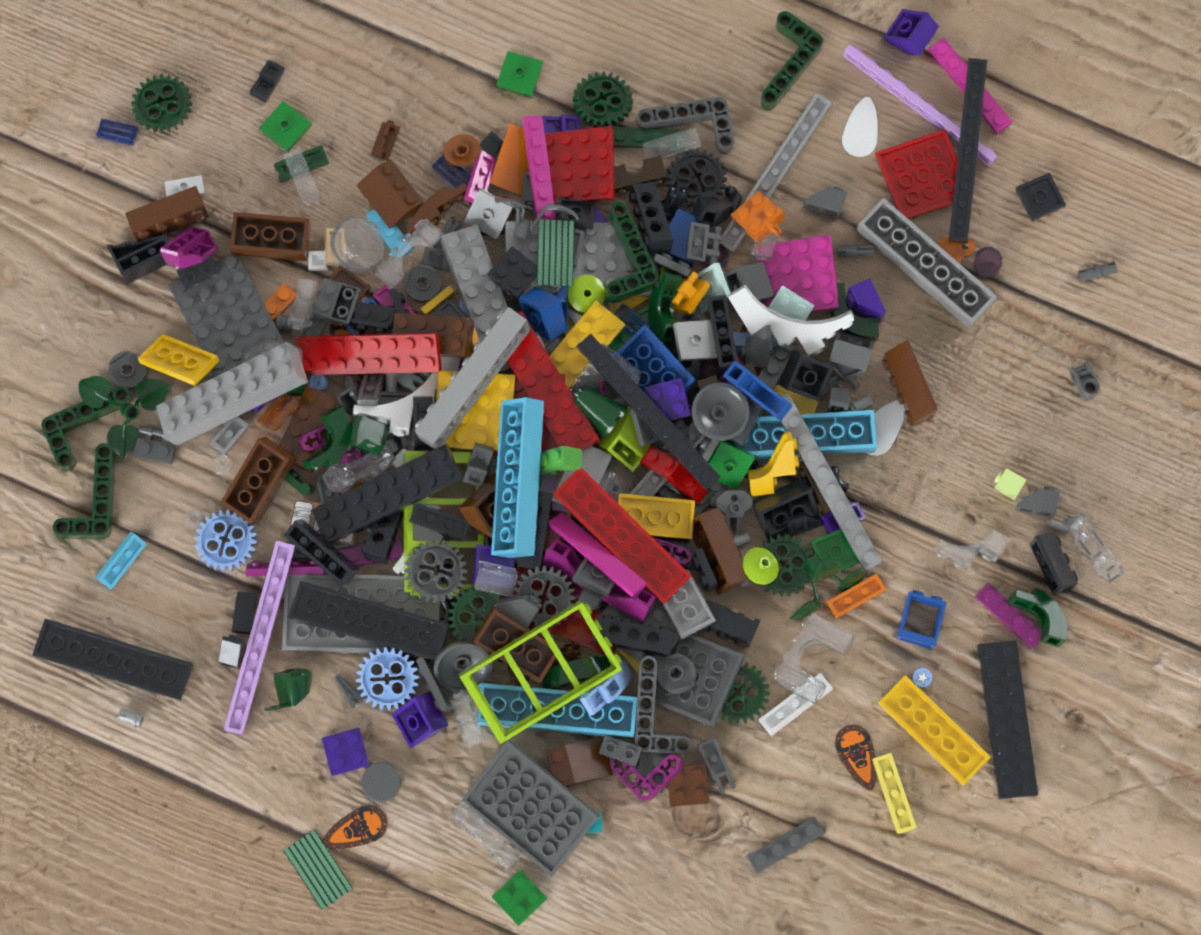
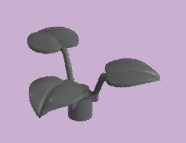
M495 197L494 199L496 204L502 202L513 206L512 211L517 210L513 237L519 239H528L530 230H534L535 225L547 210L573 215L579 221L578 215L571 209L561 205L547 204L532 225H530L529 220L523 219L525 210L534 211V208L512 199Z

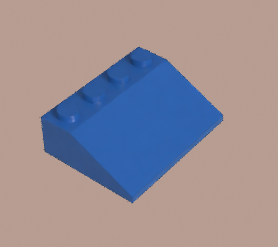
M646 325L612 356L644 393V387L679 378L683 379L687 392L695 381V378Z

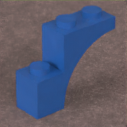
M736 361L731 364L723 375L733 386L744 392L753 402L780 421H782L793 406Z

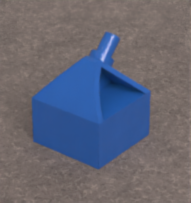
M568 284L566 286L561 285L560 290L556 294L539 287H534L519 297L522 312L534 332H538L540 336L549 341H552L568 330V301L566 299V293L569 288Z

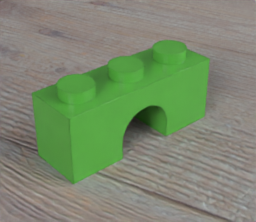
M561 446L541 452L539 478L545 479L556 476L557 470L570 472L581 469L582 449Z

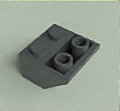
M763 262L737 267L724 274L730 293L746 285L761 303L775 297Z
M324 278L313 310L314 319L330 324L349 325L361 288Z

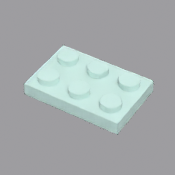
M781 286L768 308L783 316L806 321L815 305L785 286ZM771 332V343H773V348H775L779 343ZM783 344L781 347L788 349L791 344L787 346Z

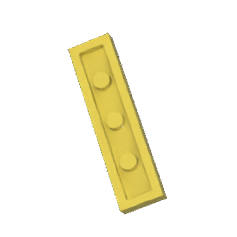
M892 753L873 758L872 761L897 835L916 829L917 827Z

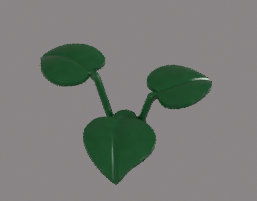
M91 376L81 379L78 384L79 395L89 407L100 408L105 400L121 409V415L126 420L122 426L114 425L107 433V443L121 459H125L132 453L136 446L137 438H139L138 430L135 426H126L131 420L138 418L140 413L138 409L139 402L145 410H156V406L165 401L166 394L170 388L167 383L160 380H143L134 389V393L138 397L135 405L130 403L121 405L107 398L111 392V386L104 377Z
M819 555L811 556L806 560L805 564L810 570L808 575L811 578L814 600L802 605L789 619L799 620L807 618L820 608L821 604L818 602L819 598L815 582H820L831 576L841 584L838 590L846 591L859 584L866 576L867 571L857 570L849 574L844 580H840L834 575L841 568L838 562L820 559Z

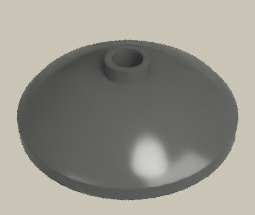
M713 383L700 390L694 398L692 419L697 429L703 435L713 440L725 441L736 437L744 430L749 420V405L743 393L736 387L727 383ZM715 411H719L721 416H715Z
M473 642L451 644L444 648L435 659V678L443 688L451 692L466 693L468 690L458 674L490 654ZM492 662L471 674L479 688L481 683H486L493 668Z

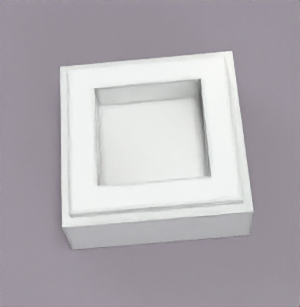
M308 251L309 271L328 270V266L325 265V251Z

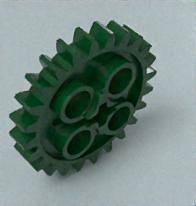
M605 71L602 72V76L595 72V77L588 74V80L582 78V84L577 83V89H574L575 96H573V102L575 103L573 108L577 109L576 115H581V121L587 119V126L592 122L594 123L593 128H596L597 125H600V127H604V125L611 126L612 123L617 127L618 120L623 123L624 117H629L628 111H632L633 104L632 92H628L630 89L629 85L624 86L625 80L619 82V75L612 78V72L609 76H606ZM608 87L611 90L605 91L603 88ZM592 95L594 96V98H588L586 96ZM617 102L620 105L614 106L611 103ZM601 110L603 113H596L595 111Z
M154 74L153 80L146 78V84L140 82L142 88H135L138 94L132 95L136 101H132L131 105L135 107L132 109V112L136 114L135 119L140 120L141 126L145 125L146 130L152 127L154 133H156L157 129H160L161 134H163L164 129H167L170 133L171 127L177 130L178 123L184 125L182 119H189L186 113L192 112L188 106H192L193 103L189 100L192 96L188 93V87H184L183 81L178 83L177 77L172 80L170 74H168L167 78L160 74V78L157 79ZM168 90L173 91L170 95H164ZM149 95L155 96L152 100H146ZM177 107L175 112H169L170 108ZM159 112L157 117H151L152 113Z
M777 534L776 540L770 537V543L763 541L764 549H767L775 556L779 569L780 563H784L790 552L793 551L794 555L778 578L766 584L765 591L773 589L772 595L779 591L780 597L786 592L788 597H790L792 590L795 594H798V587L804 590L805 586L803 583L810 584V580L807 578L809 577L810 570L805 562L813 552H806L808 545L801 546L802 539L795 542V536L789 540L787 534H785L784 539H781L780 535ZM783 548L786 551V555L778 556L776 550ZM799 559L802 562V566L795 567L792 564V560ZM784 574L789 575L791 582L784 583L781 576Z
M476 585L474 591L469 586L468 593L461 590L463 596H455L458 602H451L455 608L448 610L450 613H453V616L449 617L448 620H453L454 623L449 627L456 628L453 635L459 633V641L465 638V642H473L472 638L476 633V627L483 622L482 620L476 621L477 616L466 605L469 604L477 613L483 612V618L485 619L492 606L494 607L500 600L501 592L495 595V588L487 591V585H484L483 590H480L479 585ZM477 597H481L484 600V605L481 608L474 606V599ZM463 612L470 613V622H462L461 615Z
M746 662L744 667H740L737 675H742L744 681L741 684H733L726 702L735 696L734 691L736 689L740 691L748 681H751V684L741 691V697L737 695L729 705L724 704L720 713L722 714V721L728 717L729 724L732 723L733 719L736 720L737 725H739L740 720L747 724V718L754 721L753 715L756 714L760 717L759 710H766L763 703H769V700L765 698V696L770 695V692L765 691V689L769 688V684H763L767 678H760L761 670L755 673V665L749 669L748 662ZM756 689L758 691L757 696L749 698L747 696L748 690ZM736 702L743 704L741 711L733 710V705Z

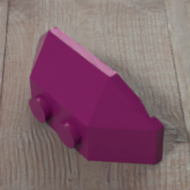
M193 226L160 248L166 264L173 265L177 269L201 263L218 251V246L211 237L210 231Z

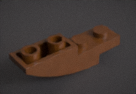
M463 183L450 192L444 186L429 197L410 221L406 230L408 238L419 237L425 229L437 226L441 220V211L446 212L456 202H463L467 191L466 184Z

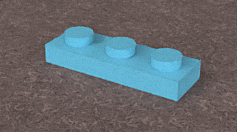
M375 209L366 214L367 219L397 261L413 251L412 246L397 226L389 229Z
M130 532L95 578L112 590L147 543L133 532Z

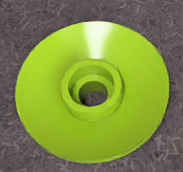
M581 275L575 278L567 292L569 303L574 309L582 313H586L595 301L602 305L605 300V288L602 282L592 275ZM585 290L590 291L591 295L589 297L584 296Z
M760 547L752 548L743 558L744 572L754 583L766 585L776 579L779 572L778 562L775 556L767 549Z

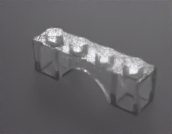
M421 219L414 226L416 230L412 234L408 233L401 240L403 244L399 248L395 247L388 254L390 258L386 262L382 261L376 267L377 272L375 275L391 290L405 278L403 260L406 253L416 246L432 248L441 239V236L444 235L429 219Z

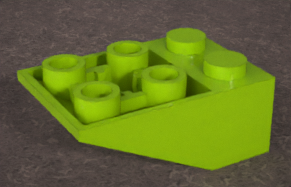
M628 406L624 416L619 419L617 425L606 437L602 438L598 445L611 454L623 467L634 472L651 444L639 446L630 407Z

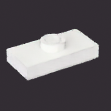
M201 175L164 182L167 197L193 186H197L200 196L205 195Z

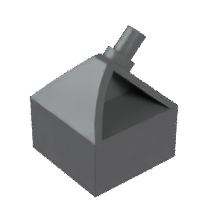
M837 331L829 362L834 366V371L842 379H846L854 390L860 386L856 380V375L866 372L874 341Z

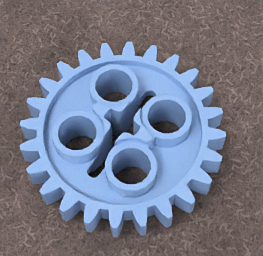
M227 509L226 514L219 510L218 516L212 512V519L205 517L207 523H199L202 530L196 529L200 536L194 537L195 541L199 542L194 545L195 548L201 549L197 552V555H204L201 561L206 562L208 560V567L214 564V570L217 571L221 567L222 572H225L226 567L231 572H233V566L240 569L241 562L247 565L245 559H252L249 553L256 552L252 545L258 544L257 541L253 540V538L257 537V534L251 533L255 527L249 526L250 523L238 517L236 513L231 515L229 509ZM224 525L225 529L223 532L217 533L215 531L216 527ZM230 525H233V528L230 530V533L228 534ZM242 531L243 536L240 539H235V532ZM228 536L230 542H226L224 545L222 539L226 540ZM218 543V548L215 551H210V544ZM223 549V555L219 557V554ZM236 549L235 556L228 557V550Z
M387 647L384 648V652L377 648L376 655L373 652H369L371 658H363L366 664H359L363 670L356 672L358 675H361V678L356 679V682H361L357 689L364 690L360 696L367 695L366 703L372 700V707L380 704V710H382L384 705H387V709L391 710V706L394 705L398 709L399 702L405 705V698L408 700L412 699L409 693H416L413 686H419V683L415 682L414 679L420 676L414 675V672L418 668H412L411 665L415 661L408 662L409 654L403 657L401 650L397 654L394 648H392L391 652L388 651ZM394 663H399L402 666L401 673L397 674L392 671ZM374 664L381 665L383 669L381 674H374L372 671ZM386 673H389L390 677L405 676V679L391 680L389 684H387L386 680H370L373 677H385ZM399 682L403 685L401 693H396L393 690L394 683ZM378 683L383 686L382 694L374 692L373 687L375 684Z

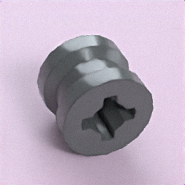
M279 313L276 321L278 332L286 331L292 334L295 316L291 314L285 316L283 313Z

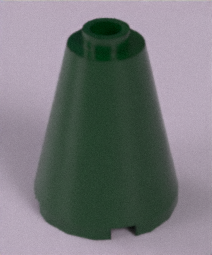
M580 387L573 395L576 398L574 403L603 438L612 431L628 409L625 405L588 387L584 389Z

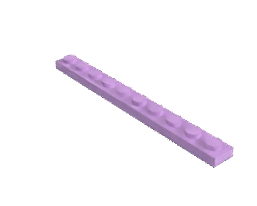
M848 45L843 57L940 130L945 129L947 135L959 144L961 125L954 124L948 115L941 114L932 103L925 102L917 92L909 90L903 81L896 80L888 70L880 68L875 60L864 56L859 48ZM979 140L977 158L991 167L997 155H995L994 150L990 147H985Z
M280 541L275 543L224 727L226 731L244 735L295 551V545Z

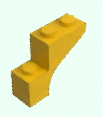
M791 431L783 433L766 465L755 470H748L751 497L774 494V486H777L776 477L796 474L795 467H799L798 456L794 455V450H797L796 438H792Z

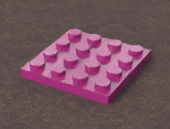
M830 234L756 247L758 263H764L775 296L781 286H785L815 305L811 313L840 309L832 237ZM774 298L764 302L763 304L766 307H769Z

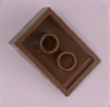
M603 737L546 750L552 776L567 788L612 776L609 758L599 754Z

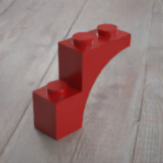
M650 446L640 460L642 465L653 470L671 483L684 499L694 500L697 505L700 504L709 489L705 491L674 456Z

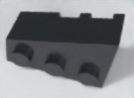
M166 235L145 238L137 242L127 241L120 245H106L126 285L168 265L160 252V248L169 242Z
M706 600L716 622L701 630L706 632L711 630L717 633V637L724 640L729 638L734 641L735 645L741 648L749 647L761 620L755 618L752 621L744 617L745 614L739 612L737 614L728 610L729 608Z

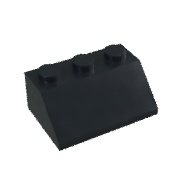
M803 478L774 490V494L763 495L752 500L755 516L768 542L770 537L776 539L777 534L780 537L788 534L786 517L805 512L820 519L811 488Z
M1054 532L1035 536L1029 545L1053 596L1075 588L1078 584V577L1074 570L1071 571L1069 557L1066 553H1063L1060 547L1062 546L1060 538L1057 535L1055 536Z

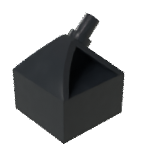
M793 349L778 385L786 390L819 402L834 366Z

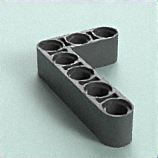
M722 97L644 108L637 114V125L639 128L660 129L712 120L717 150L722 154H728L733 149L734 136L728 104ZM717 105L722 106L723 110L718 111L714 107ZM702 108L705 110V112L699 114L696 112V110ZM684 111L687 115L679 116L677 113ZM661 114H666L668 118L661 119L659 116ZM648 117L650 121L643 122L641 118ZM724 123L726 124V127L720 128L718 127V124ZM727 140L730 144L724 146L721 144V141Z
M644 654L639 662L635 745L642 747L641 751L686 754L692 747L689 735L685 733L653 731L657 659L653 654ZM651 659L654 665L651 668H646L643 665L644 660ZM648 678L652 680L653 684L650 687H644L642 681ZM643 698H649L652 701L648 707L641 705L640 702ZM646 717L650 720V724L642 726L639 723L640 719ZM641 737H647L649 743L641 745L638 740ZM666 738L669 743L662 747L658 744V740ZM681 739L688 741V745L684 748L677 745Z

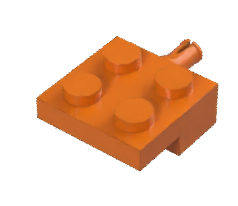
M759 191L731 214L732 219L743 227L746 234L757 243L761 242L771 232L779 236L782 230L777 226L786 219L783 210Z

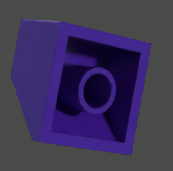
M902 9L883 38L907 54L920 56L939 26L928 12Z
M869 278L849 287L846 295L848 309L852 310L854 315L862 318L878 317V324L881 323L886 310L871 279Z
M430 692L414 697L392 714L410 748L433 737L449 726L441 710H438L435 706V699Z

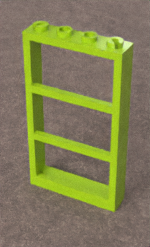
M406 451L403 454V464L430 451ZM452 452L456 463H468L472 453ZM424 498L416 503L421 505L461 506L467 499ZM414 504L404 508V563L405 561H411L407 556L409 553L413 554L412 549L414 547L419 548L420 543L426 546V541H413V523H410L409 519ZM476 533V542L445 541V546L447 547L452 543V548L476 549V545H484V534ZM404 572V578H405V577H407V576L409 575V573H405V572ZM404 580V592H410V595L413 596L420 594L419 592L412 594L415 588L413 586L407 587L411 581ZM438 584V585H439L440 587H442V588H446V585H447V584ZM462 584L464 587L462 589L457 588L459 592L457 595H460L461 590L468 593L469 586L474 591L477 584ZM479 585L480 590H483L484 585Z
M581 601L576 602L458 674L500 744L622 670L620 664H622L620 657L617 653L613 655L610 650L612 644L607 636L603 638L600 631L603 629L597 619L595 621L592 620L590 614L593 612L587 603L583 605ZM578 609L612 664L582 684H579L547 630L548 627ZM540 632L574 686L572 690L544 707L541 706L509 653L510 650ZM502 655L506 658L537 710L504 730L471 675Z

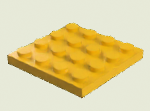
M442 370L438 372L436 402L440 398L439 393L441 390L450 385L451 377L455 372L459 373V371ZM497 374L445 444H448L453 449L473 450L476 442L493 447L494 451H498L501 401L514 399L516 376Z

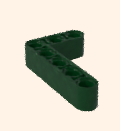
M788 11L778 14L776 29L799 46V48L762 92L761 106L766 110H772L778 105L820 53L823 45V38L819 33ZM786 20L789 24L783 25L780 21ZM801 31L804 34L799 36L795 32ZM810 42H817L818 46H812ZM804 55L807 59L801 60L799 56ZM794 69L796 73L790 74L787 70ZM783 83L785 87L779 88L776 84ZM769 96L772 97L774 100L768 102L765 100V98Z
M615 202L612 205L609 219L634 273L613 280L607 285L605 299L610 303H617L653 289V286H656L658 280V272L627 205L623 202ZM614 211H620L623 215H617ZM627 227L630 229V231L625 232L622 230V228ZM629 244H636L638 248H632ZM642 260L645 262V265H640L637 261ZM645 277H651L653 281L649 282L645 280ZM633 283L636 287L630 288L627 284ZM614 289L618 291L619 294L614 295L610 292V290Z
M125 386L111 389L110 394L107 396V398L121 405L131 404L133 400L132 394ZM121 393H127V397L124 400L118 399ZM80 402L44 418L41 427L58 466L64 471H71L76 466V459L66 438V432L118 411L120 408L111 403L105 408H92L84 402ZM86 408L92 409L90 414L83 415V411ZM68 416H74L72 422H65V419ZM56 423V427L53 430H47L49 424ZM63 440L62 446L54 447L56 441ZM70 457L68 464L63 465L61 463L63 458Z
M101 443L95 449L92 518H59L55 520L53 530L60 538L106 539L111 535L115 452L109 444ZM104 450H110L107 457H101V453ZM109 469L106 476H100L101 470ZM103 487H107V493L104 495H100V489ZM101 506H107L105 513H98ZM66 524L67 530L62 533L59 532V527ZM81 525H87L84 532H78V528ZM100 525H106L104 532H97Z

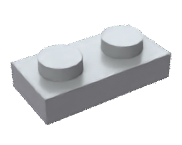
M237 416L223 426L210 444L226 456L250 426Z

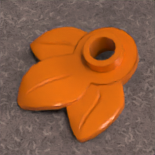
M948 236L942 238L937 243L958 263H961L964 257L971 256L975 251V244L969 238L968 243L949 242ZM964 244L969 245V248L967 250L962 249V246Z

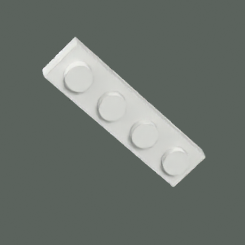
M820 673L761 717L759 722L772 736L831 692L833 687Z

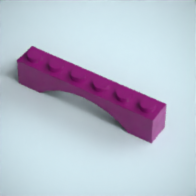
M555 539L546 551L542 566L546 565L549 570L554 566V572L556 573L561 569L560 575L564 576L567 574L566 579L571 581L583 561L572 547ZM572 582V583L576 584L577 586H579V587H581V588H583V589L585 588L584 586H582V585H580V584H577V583H575V582ZM615 584L609 596H604L603 600L643 622L650 613L657 596L643 588L631 597Z

